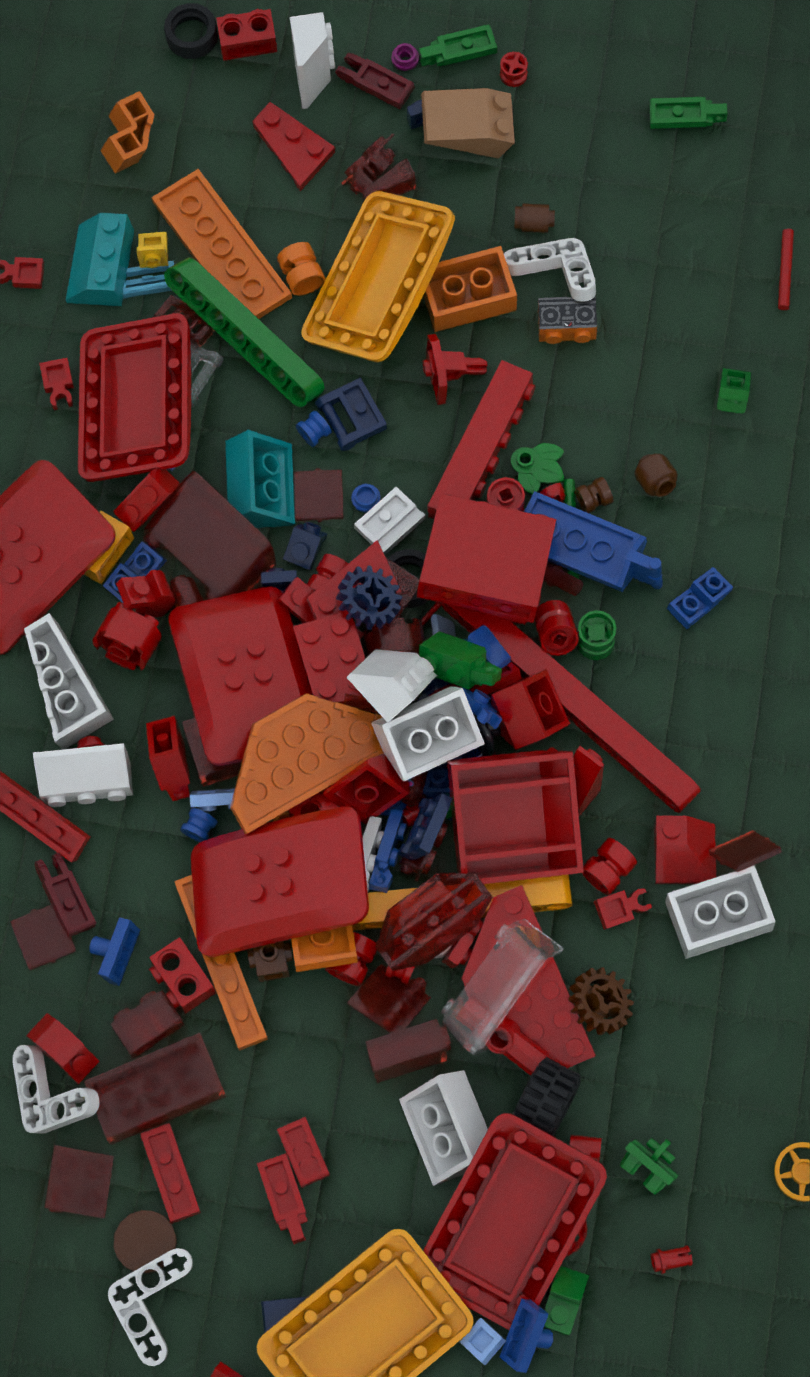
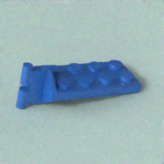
M534 491L524 512L543 514L549 518L557 519L548 556L549 562L621 592L624 591L632 578L649 584L654 589H660L663 586L661 560L643 554L647 537Z

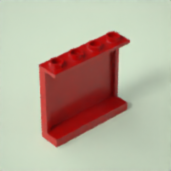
M440 494L419 580L417 597L534 623L557 519L549 518L543 514L522 512L515 508L495 506L485 501L468 500L457 495Z

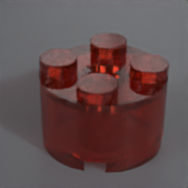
M404 618L393 619L390 624L385 623L381 629L374 624L372 632L369 633L367 629L364 630L363 635L367 655L369 656L375 649L411 652L419 655L420 644L425 641L422 621L412 618L413 623H405Z

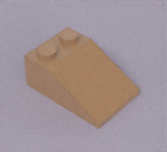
M488 88L432 90L421 93L425 144L498 159L515 144L511 93Z

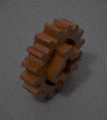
M604 967L596 971L594 968H590L585 973L576 977V983L569 988L575 994L568 998L569 1002L575 1003V1007L570 1010L571 1013H578L580 1016L577 1023L586 1022L587 1031L590 1032L596 1028L597 1034L600 1036L606 1032L609 1035L613 1034L627 1025L626 1020L633 1015L628 1008L634 1005V1001L627 999L631 989H623L622 987L625 980L620 979L617 981L615 979V971L606 975Z

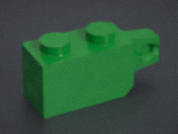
M441 631L420 644L419 656L431 663L434 669L433 672L437 675L436 678L468 690L474 685L482 686V684L493 686L497 681L501 680L502 669L486 661L487 651L485 647Z

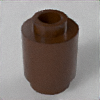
M523 203L522 206H515L514 229H521V232L548 233V227H554L555 210H549V204Z

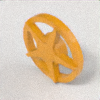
M798 1142L789 1145L779 1154L774 1166V1177L779 1189L787 1197L800 1202H810V1196H804L805 1187L810 1184V1160L799 1159L793 1151L797 1148L810 1149V1143ZM789 1152L794 1164L791 1171L780 1174V1163ZM792 1178L799 1184V1195L789 1191L781 1179Z

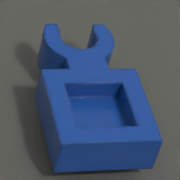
M463 688L472 713L477 716L478 721L484 725L487 722L492 728L497 729L503 719L490 704L491 698L481 690L475 689L472 692Z

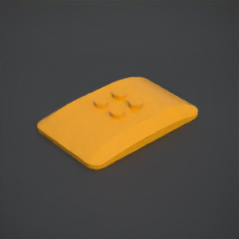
M375 191L368 195L301 330L303 339L313 345L373 362H381L388 358L409 324L435 272L454 225V213L445 206L382 191Z
M393 1229L368 1247L267 1330L258 1339L256 1348L259 1358L274 1377H417L465 1337L472 1329L474 1322L470 1310L413 1237L405 1230Z

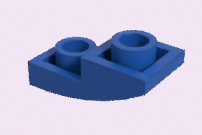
M142 541L125 564L120 563L103 586L123 603L116 583L123 577L146 576L151 570H160L167 559L148 543Z
M712 567L693 581L688 590L670 602L667 610L688 629L732 591L733 586Z

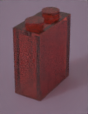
M437 1019L365 1042L376 1083L447 1061V1051L451 1050V1041L446 1026L440 1027Z

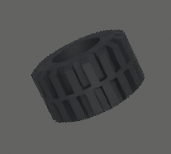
M546 1057L536 1067L513 1114L554 1136L579 1088L580 1074Z

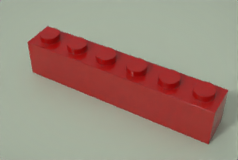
M501 360L427 505L428 517L435 519L440 494L457 495L473 501L476 497H482L487 485L485 479L488 473H494L499 462L497 455L501 448L506 449L510 441L511 433L509 431L512 425H518L524 411L521 407L524 401H530L534 394L536 385H533V373Z

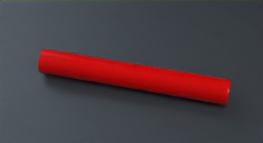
M784 229L782 231L778 309L784 311L788 310L790 305L794 230Z

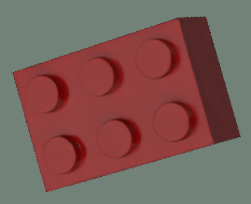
M348 611L293 626L295 639L312 695L358 709L371 705L347 679V676L365 660L354 619H346Z

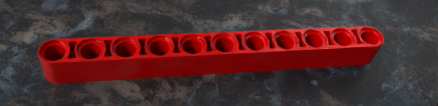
M440 602L442 608L469 633H472L482 625H486L510 655L511 662L519 668L522 679L547 669L568 719L672 810L681 813L701 792V789L692 778L510 620Z

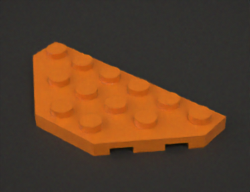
M304 694L253 723L230 805L244 833L248 834L334 784L367 759L384 754L371 724L383 717L379 714L362 711L338 702L321 699L314 695Z

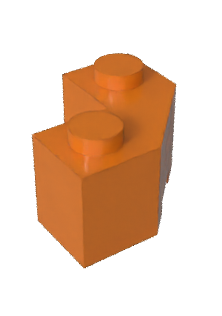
M140 91L118 101L108 115L118 133L107 139L101 152L115 174L138 163L147 150L148 137L155 114Z

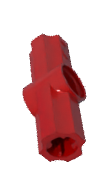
M475 996L471 998L457 1017L459 1021L485 1040L486 1046L490 1051L503 1054L530 1076L548 1054L520 1032L514 1020L502 1018ZM496 1031L504 1032L508 1040L500 1039Z

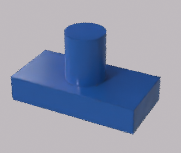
M120 917L111 940L95 936L91 940L89 948L91 954L104 957L98 975L108 983L120 986L140 933V929L131 920Z
M521 1299L499 1356L516 1372L527 1373L536 1347L548 1349L553 1343V1333L551 1330L543 1329L549 1314L532 1300Z

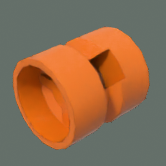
M308 242L291 244L278 254L277 261L282 272L287 275L286 281L293 295H307L318 290L324 284L326 278L320 265L316 262L315 253Z

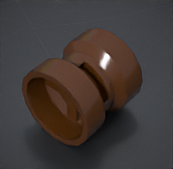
M603 477L594 479L592 484L588 486L581 485L575 488L576 498L584 512H594L596 507L600 505L607 506L614 501L611 490Z

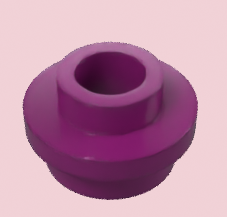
M400 44L392 52V63L399 70H411L419 62V53L411 44ZM402 57L410 58L409 60H401Z

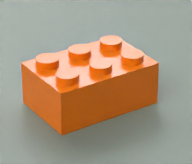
M501 246L439 262L423 295L434 332L517 311V293Z

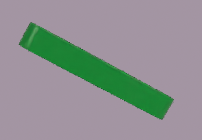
M185 258L165 271L164 278L167 286L292 404L297 407H303L324 392V383L321 377L195 259Z

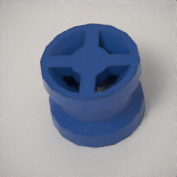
M315 410L309 414L306 421H300L296 424L297 431L311 447L316 446L322 436L327 437L332 433L328 423Z
M191 808L188 813L189 819L187 823L182 824L180 831L198 842L208 840L210 829L215 828L218 821L200 809Z

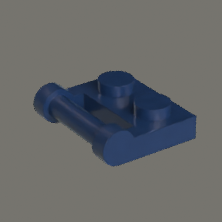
M361 377L319 397L315 401L318 410L323 411L338 438L337 444L341 451H347L357 443L387 429V423ZM337 402L341 403L355 428V431L349 434L333 407Z
M442 793L432 799H421L418 805L420 811L408 839L399 849L398 854L409 860H416L430 853L453 800L451 797Z

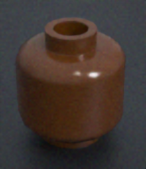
M660 453L643 456L639 460L634 474L646 494L658 497L671 493L676 486L678 473L665 455Z

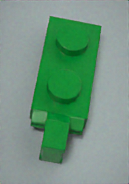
M488 24L437 36V40L431 42V46L419 48V59L422 66L434 64L445 66L496 54L498 48L491 26Z
M706 97L651 98L649 101L650 129L713 126V123L727 122V103L712 104V100H706Z

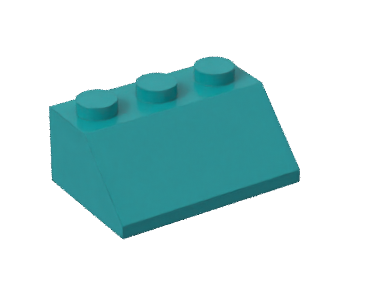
M98 213L79 224L66 303L122 306L124 283H126V272L129 266L134 228L127 214Z
M251 430L226 440L228 522L248 528L294 525L292 444Z

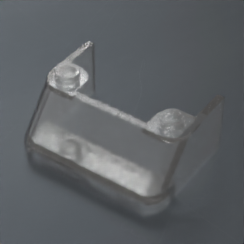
M526 919L515 921L510 926L505 923L494 937L497 943L457 999H450L441 1011L444 1015L442 1020L444 1025L463 1048L473 1056L489 1049L486 1046L487 1041L545 960L560 954L564 949Z

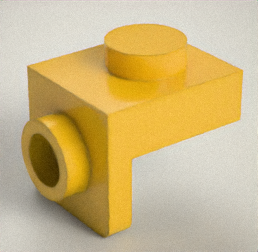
M167 232L138 234L137 257L140 268L168 266Z

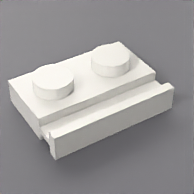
M395 487L354 524V529L371 545L378 540L384 555H386L426 519V515L402 491Z

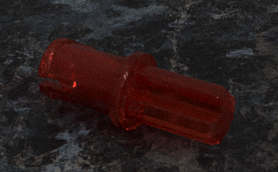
M547 562L543 579L547 582V585L550 587L555 585L577 596L583 588V582L562 571V566H554Z

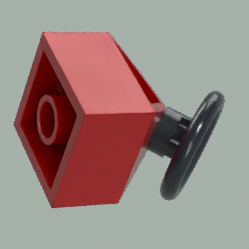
M547 669L523 678L491 695V705L503 719L497 729L492 728L487 722L485 725L476 718L477 716L473 714L485 743L475 748V750L481 757L495 755L493 738L500 735L517 750L547 738L570 724Z

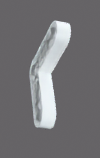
M567 238L514 248L504 253L511 276L562 268L573 299L581 302L589 301L596 295L595 277L584 244L579 239ZM541 255H548V256H550L549 258H546V259H539V258H537L538 256H541ZM573 268H583L582 271H571ZM584 282L585 288H581L579 283Z
M20 1045L16 1048L13 1054V1068L22 1123L27 1132L47 1133L91 1117L97 1112L99 1096L91 1088H75L50 1098L42 1050L34 1045ZM34 1081L37 1090L36 1094L32 1097L29 1088L30 1084ZM85 1101L82 1107H76L75 1103ZM60 1103L64 1106V1115L61 1119L57 1115V1108Z
M176 1248L170 1250L119 1279L108 1290V1299L140 1360L148 1366L161 1364L168 1355V1347L143 1300L186 1276L191 1271L193 1258L185 1249ZM174 1254H177L179 1257L185 1256L187 1262L183 1264L185 1270L180 1272L178 1268L169 1271L168 1274L172 1278L166 1281L165 1273L158 1266V1263L163 1261L164 1267L174 1262L172 1257ZM148 1269L157 1271L160 1277L158 1285L154 1288H148L142 1282V1275ZM135 1276L137 1286L144 1294L138 1296L136 1290L127 1296L129 1302L126 1304L123 1300L116 1301L114 1296L118 1294L117 1287L121 1285L123 1289H127L134 1284L130 1279ZM136 1313L144 1315L147 1320V1326L142 1332H135L129 1326L131 1316ZM151 1329L155 1333V1336L149 1337L151 1343L154 1346L160 1345L162 1349L158 1352V1360L145 1356V1352L148 1350L145 1340L140 1345L136 1338L148 1334Z

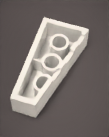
M49 613L24 628L33 664L36 667L40 690L43 693L46 704L47 716L53 730L54 742L62 750L66 749L114 720L59 623Z

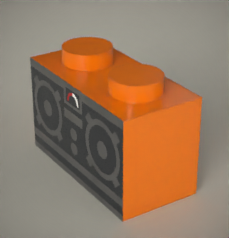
M596 296L589 301L583 302L576 301L572 297L538 298L539 342L546 341L549 344H557L562 341L574 340L578 343H586L590 340H596Z

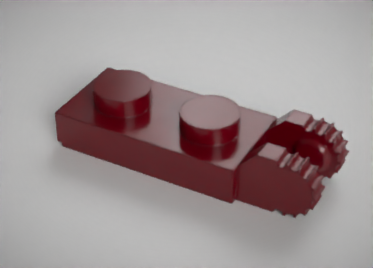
M347 53L344 60L348 65L358 70V72L356 73L343 66H338L335 71L340 79L353 84L400 110L415 89L412 81L369 59L365 60L352 53Z
M60 853L52 855V863L58 876L51 877L42 859L34 862L38 877L43 883L42 886L66 937L69 938L94 928L96 921L72 871L68 870Z

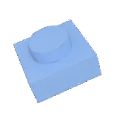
M482 1318L475 1323L470 1332L460 1341L484 1365L490 1361L506 1342Z

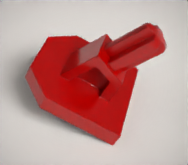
M427 335L426 360H422L425 377H430L437 405L446 404L447 381L458 380L463 374L484 375L487 372L488 363L483 358L464 357L463 352L442 351L437 335Z

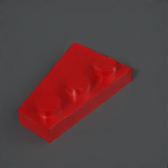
M378 540L307 597V603L315 620L347 611L339 610V606L343 601L336 599L340 591L338 585L347 572L353 573L358 566L364 572L369 565L374 573H377L381 568L383 569L382 576L386 578L391 575L393 577L390 582L391 585H398ZM361 583L354 585L352 588H355L357 585H361ZM400 588L398 589V591L396 592V594L401 595V590H400Z

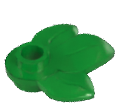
M541 443L533 449L521 447L513 452L511 466L518 473V482H520L525 492L533 495L534 491H539L541 483L555 484L564 481L562 468L556 462L564 454L562 448L555 444ZM528 457L531 461L529 463H522L520 459Z

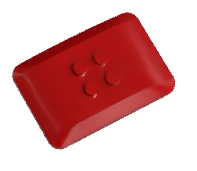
M173 313L88 330L82 336L80 342L78 472L85 481L95 482L151 472L155 468L164 470L181 466L189 456L191 433V347L188 320L182 314Z
M46 460L34 463L0 495V655L7 653L25 635L24 628L41 619L112 546L116 537L115 529L54 464Z
M262 587L174 608L170 612L169 627L203 750L207 760L213 765L224 766L243 761L253 723L304 694L312 695L295 639L292 619L289 610L277 601L282 591L276 587Z
M337 807L268 822L248 834H245L242 829L202 841L191 852L197 946L199 951L208 957H217L354 925L361 922L368 914L369 901L361 820L356 810L351 807Z
M502 1113L492 1121L423 1251L468 1308L510 1330L521 1299L532 1300L538 1306L540 1305L607 1179L606 1169L598 1160L511 1113Z

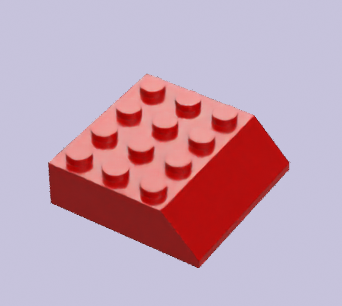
M536 750L447 761L450 797L453 799L451 810L458 881L463 887L584 873L572 751Z

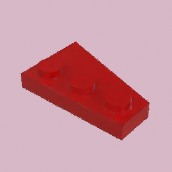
M271 102L253 120V127L268 148L277 156L281 166L290 174L300 192L335 153V147Z

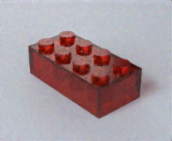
M200 1033L84 1081L86 1088L95 1090L99 1096V1107L96 1113L110 1145L226 1097Z

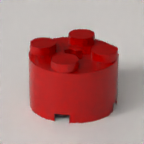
M118 602L115 607L109 610L94 635L92 642L97 650H99L100 646L106 650L105 657L113 663L129 670H134L136 666H140V670H143L161 641L162 635L157 628L159 622L154 617L147 614L142 616L132 609H126L124 603Z

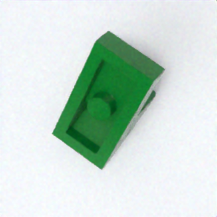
M723 368L717 402L718 410L745 413L750 391L751 372Z
M560 1266L554 1278L544 1310L549 1314L544 1326L545 1329L570 1337L589 1275Z

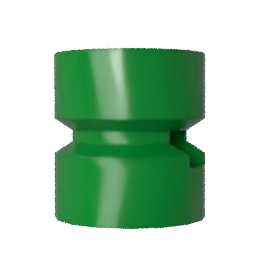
M594 610L586 613L580 619L577 647L584 657L590 660L605 659L613 651L617 627L615 620L610 614Z

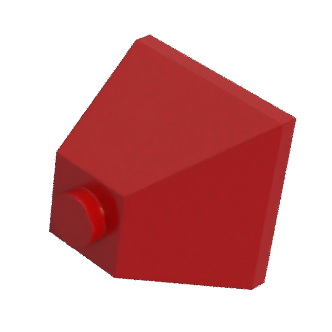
M385 754L367 759L323 791V795L339 807L348 806L356 810L361 822L364 824L368 823L371 816L377 817L410 793L409 781H402Z
M656 816L654 824L655 884H697L716 878L715 824L690 816Z

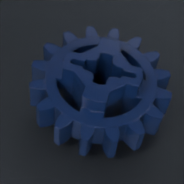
M369 565L364 572L358 566L353 573L347 572L338 585L340 591L336 599L343 601L339 606V610H347L346 619L355 618L357 627L363 622L366 623L368 630H371L374 624L381 629L385 623L390 624L401 609V606L398 604L402 600V596L396 594L400 587L399 585H391L390 582L393 577L391 575L386 578L383 577V569L381 568L377 573H374ZM361 583V585H357L355 588H352L354 585ZM383 607H386L385 610L378 612V610H382Z

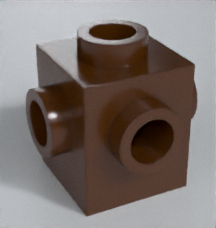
M284 941L255 947L253 950H247L250 969L256 968L259 982L290 977L287 963L293 961L290 943L284 944Z

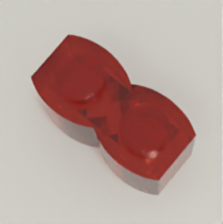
M163 990L158 993L155 991L147 993L139 1000L141 1004L132 1010L125 1008L113 1017L115 1021L111 1023V1027L132 1059L143 1054L184 1026L182 1018Z

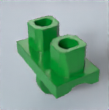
M653 1138L646 1143L655 1152L654 1154L637 1139L633 1142L631 1141L626 1146L625 1150L628 1152L623 1157L620 1166L631 1175H634L642 1164L647 1167L651 1174L643 1182V1185L654 1195L666 1187V1185L669 1186L674 1183L679 1176L660 1160L662 1158L669 1165L675 1160V1157L667 1151L672 1144L668 1139L661 1145Z

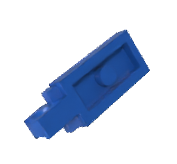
M391 809L375 858V866L369 882L370 890L387 893L393 882V875L389 869L390 866L395 867L397 864L399 849H396L398 840L404 841L407 831V824L403 823V811Z

